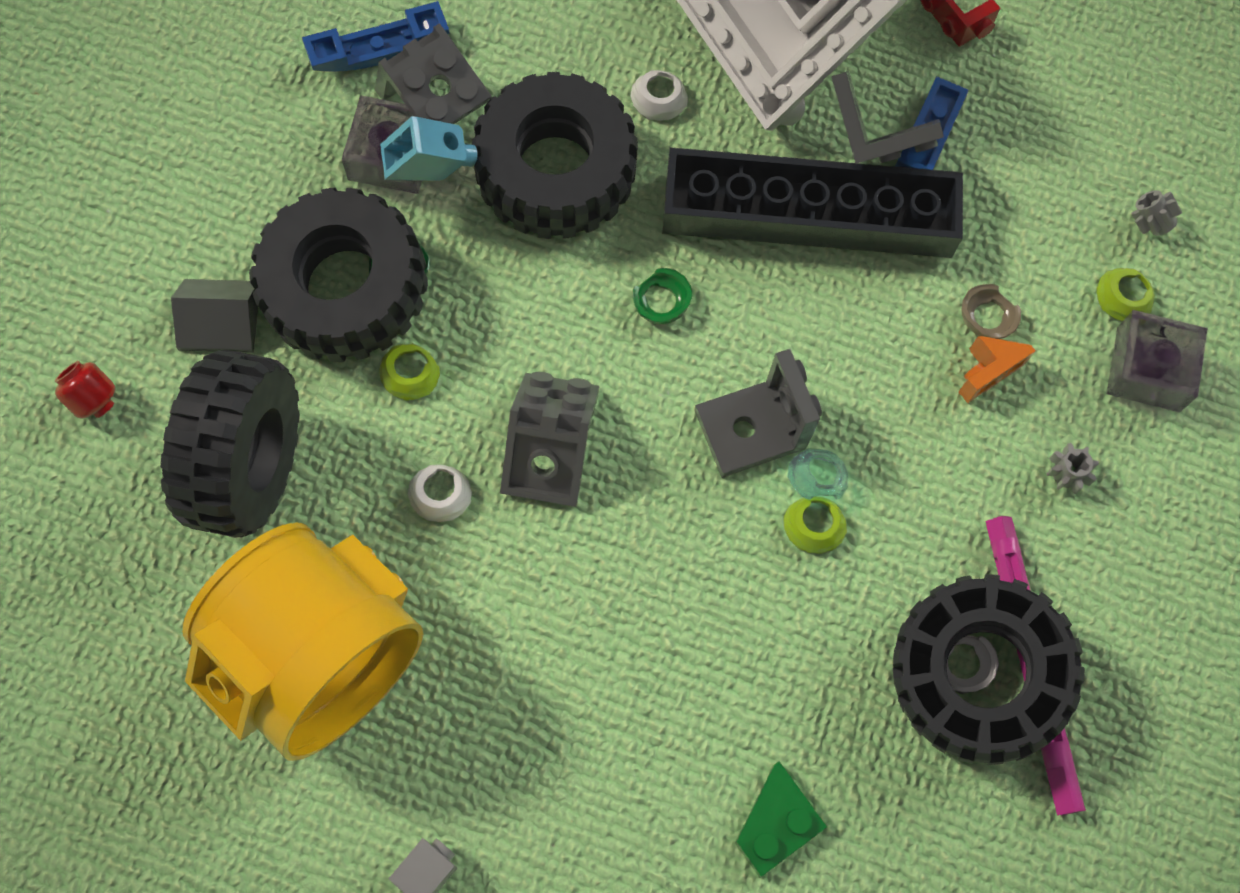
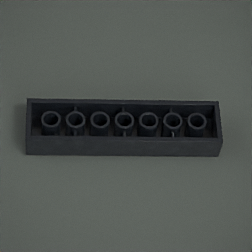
M670 147L662 234L952 258L963 239V172Z

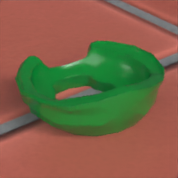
M669 268L656 269L652 276L641 285L634 286L633 288L634 306L639 315L655 324L672 323L681 318L690 305L693 296L691 285L686 277L675 269ZM654 286L668 289L674 294L676 304L669 312H655L648 305L645 293Z

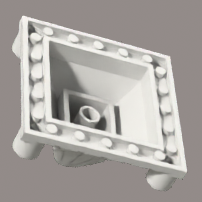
M677 0L764 129L768 131H773L779 125L790 126L799 122L805 111L804 98L907 1Z

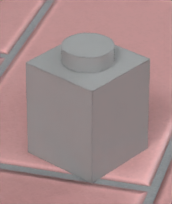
M422 838L389 877V880L403 893H438L457 870V867L451 862L456 854L437 838L432 844Z

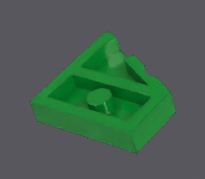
M780 761L772 766L767 780L735 841V844L759 878L827 828Z

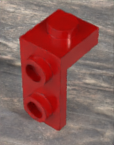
M920 0L923 8L927 12H931L940 23L945 35L951 37L958 47L976 37L981 39L987 36L994 29V22L1001 9L994 0H988L964 14L954 0Z

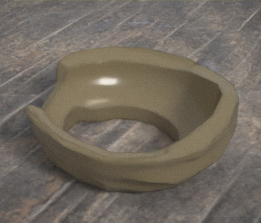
M977 285L968 290L963 299L961 311L964 323L977 336L995 339L1005 338L1014 333L1021 323V309L1019 305L1014 306L999 292L998 285ZM990 302L999 305L1004 311L1001 324L993 329L980 326L974 317L975 309L978 306Z

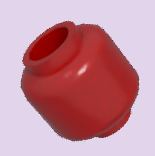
M76 361L64 369L55 379V382L58 384L55 390L57 399L77 418L83 419L94 415L95 418H100L114 405L111 398L116 391V387L111 379L93 362L82 364L80 361Z

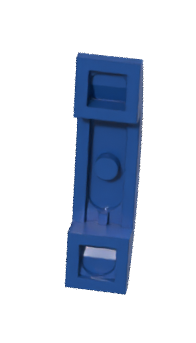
M437 1L406 9L405 19L342 36H339L335 28L302 37V41L314 71L336 72L378 66L379 61L384 58L387 61L403 51L404 45L415 38L419 41L432 33L433 27L439 23L447 34L450 33L440 4Z

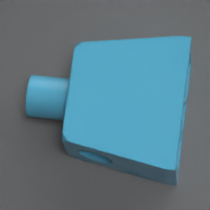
M411 116L380 144L385 180L440 181L446 179L461 166L473 167L477 160L476 146L464 143L463 129L459 125Z

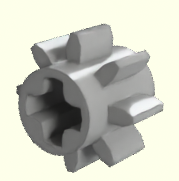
M1153 190L1145 193L1137 200V210L1131 213L1142 234L1150 230L1153 235L1159 236L1170 232L1177 225L1176 216L1182 214V211L1171 192L1163 196L1160 191Z
M1068 443L1063 448L1062 453L1055 451L1050 456V461L1056 465L1047 472V476H1053L1054 480L1058 483V490L1063 487H1071L1073 493L1076 494L1083 488V483L1090 486L1097 479L1090 472L1099 464V461L1092 459L1088 453V447H1085L1083 450L1074 449L1072 443ZM1072 465L1075 467L1074 472L1070 469Z

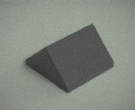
M184 279L171 297L177 350L209 352L231 350L254 353L258 306L253 297L255 289L250 281Z

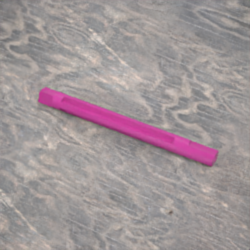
M999 516L985 521L1000 580L1013 583L1014 579L1027 583V589L1030 590L1012 517ZM1017 649V653H1018V657H1019V661H1020V665H1021V669H1022V673H1023V677H1024V681H1025V678H1026L1025 662H1024V659H1023L1022 654H1021L1020 651ZM1064 728L1048 745L1041 748L1057 816L1086 811L1069 741Z

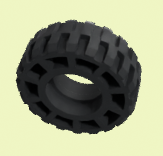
M547 72V75L541 76L532 74L523 77V81L514 84V82L501 89V95L498 98L494 96L484 106L485 115L482 114L478 117L474 127L475 137L472 139V144L477 148V160L474 165L475 177L486 205L494 207V214L505 223L511 221L515 230L524 234H528L529 231L537 233L538 238L551 239V236L563 235V239L576 237V233L584 230L586 233L598 229L603 219L610 221L618 213L619 204L626 203L631 193V184L635 181L638 141L634 135L635 126L631 116L624 113V105L616 96H609L607 94V88L595 81L590 83L585 80V77L571 73V76L560 75V72ZM553 137L574 141L589 155L588 159L580 167L564 174L539 172L527 165L521 157L532 144L542 139Z
M336 187L321 189L322 193L314 195L308 193L298 197L299 201L291 206L285 205L276 213L277 218L272 223L268 222L261 231L262 240L260 244L256 243L254 245L251 259L256 266H252L249 270L250 283L255 289L253 297L275 332L293 349L301 348L306 356L317 360L322 358L323 355H326L330 362H345L346 357L353 356L356 360L370 357L369 352L378 348L381 351L393 345L392 339L398 334L404 336L411 328V317L413 315L418 316L424 304L420 295L427 291L428 278L424 271L427 265L412 227L407 224L404 215L396 207H388L384 198L376 194H369L367 197L361 189L346 188V191H337ZM343 251H356L372 258V268L367 280L354 293L333 300L319 299L309 294L310 277L315 268L325 258Z
M219 350L204 356L203 360L196 362L191 368L189 376L185 377L179 387L180 392L176 400L173 401L170 410L171 415L168 426L165 427L163 437L164 448L163 454H161L160 467L162 468L161 487L166 496L165 504L167 509L172 512V516L183 526L233 538H242L256 533L257 529L262 528L268 522L269 516L275 512L278 501L285 491L289 472L292 470L300 419V411L298 410L299 395L298 390L295 389V379L289 373V370L278 360L231 350Z
M985 574L984 579H972L971 575L956 578V582L948 586L941 584L930 591V596L923 601L919 600L910 610L909 617L905 623H902L897 635L893 654V680L902 711L906 713L912 727L920 736L923 735L932 743L933 747L944 754L947 752L959 757L958 760L969 763L981 762L987 763V765H998L1029 757L1031 754L1044 748L1060 734L1080 702L1081 685L1084 683L1085 667L1081 666L1080 655L1083 651L1079 638H1074L1070 630L1072 624L1065 613L1059 614L1051 606L1053 600L1042 592L1037 595L1028 590V584L1014 579L1013 583L1000 580V575ZM979 632L999 635L1010 641L1022 654L1026 667L1025 682L1020 693L1009 703L994 708L978 707L963 700L951 686L947 675L948 656L955 644L967 635Z

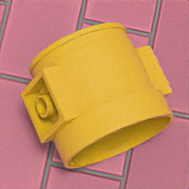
M298 522L288 523L267 531L242 547L209 578L194 598L186 613L182 627L183 637L191 645L185 682L240 741L258 729L285 759L297 761L321 751L339 739L361 721L388 694L416 656L423 639V628L402 608L408 588L396 573L391 572L376 558L375 553L370 547L363 545L352 534L337 545L329 548L323 541L317 539L315 533L306 524Z

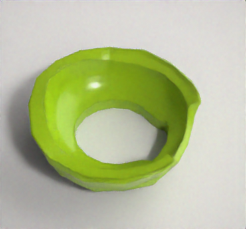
M1116 268L1107 271L1100 278L1097 286L1098 302L1102 310L1111 317L1122 322H1137L1145 320L1152 311L1155 297L1154 289L1141 272L1134 268ZM1125 277L1139 278L1147 288L1143 299L1131 301L1125 298L1119 290V281Z
M412 343L393 346L382 357L379 373L383 386L393 396L403 400H417L430 395L437 386L440 368L428 351ZM418 352L425 357L427 364H425L422 373L417 377H401L394 369L395 361L403 354Z
M809 496L801 498L791 504L784 515V529L789 540L798 549L807 553L822 554L833 551L842 543L847 533L846 519L840 508L833 501L824 497ZM811 503H821L829 507L833 524L827 531L822 533L813 532L805 526L803 513L810 507Z

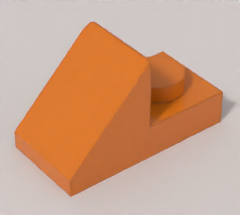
M978 336L969 349L979 364L964 375L967 381L960 389V395L967 403L971 402L1024 366L1036 350L1029 344Z

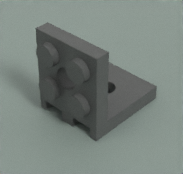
M440 23L433 27L432 33L417 41L415 38L404 45L403 51L388 61L386 58L379 61L375 84L376 93L382 101L397 93L415 117L455 124L486 104L492 97ZM435 79L444 80L449 85L450 92L444 96H437L431 92L429 84Z
M849 71L831 76L855 164L877 157L880 163L895 160L901 157V150L915 146L916 152L925 151L937 147L936 139L944 137L940 121L937 119L868 141Z
M791 349L775 353L766 382L695 405L694 411L721 478L807 448L822 416V410L816 395L809 394L805 384L807 381L805 368L799 359L795 360ZM740 421L748 422L753 426L754 434L751 437L742 438L734 432L733 426Z
M546 372L525 373L510 410L500 494L577 506L588 432L598 399L599 385L591 384L589 381L581 378H572L570 380L554 378ZM537 456H547L553 461L554 467L547 470L541 469L534 463V458Z

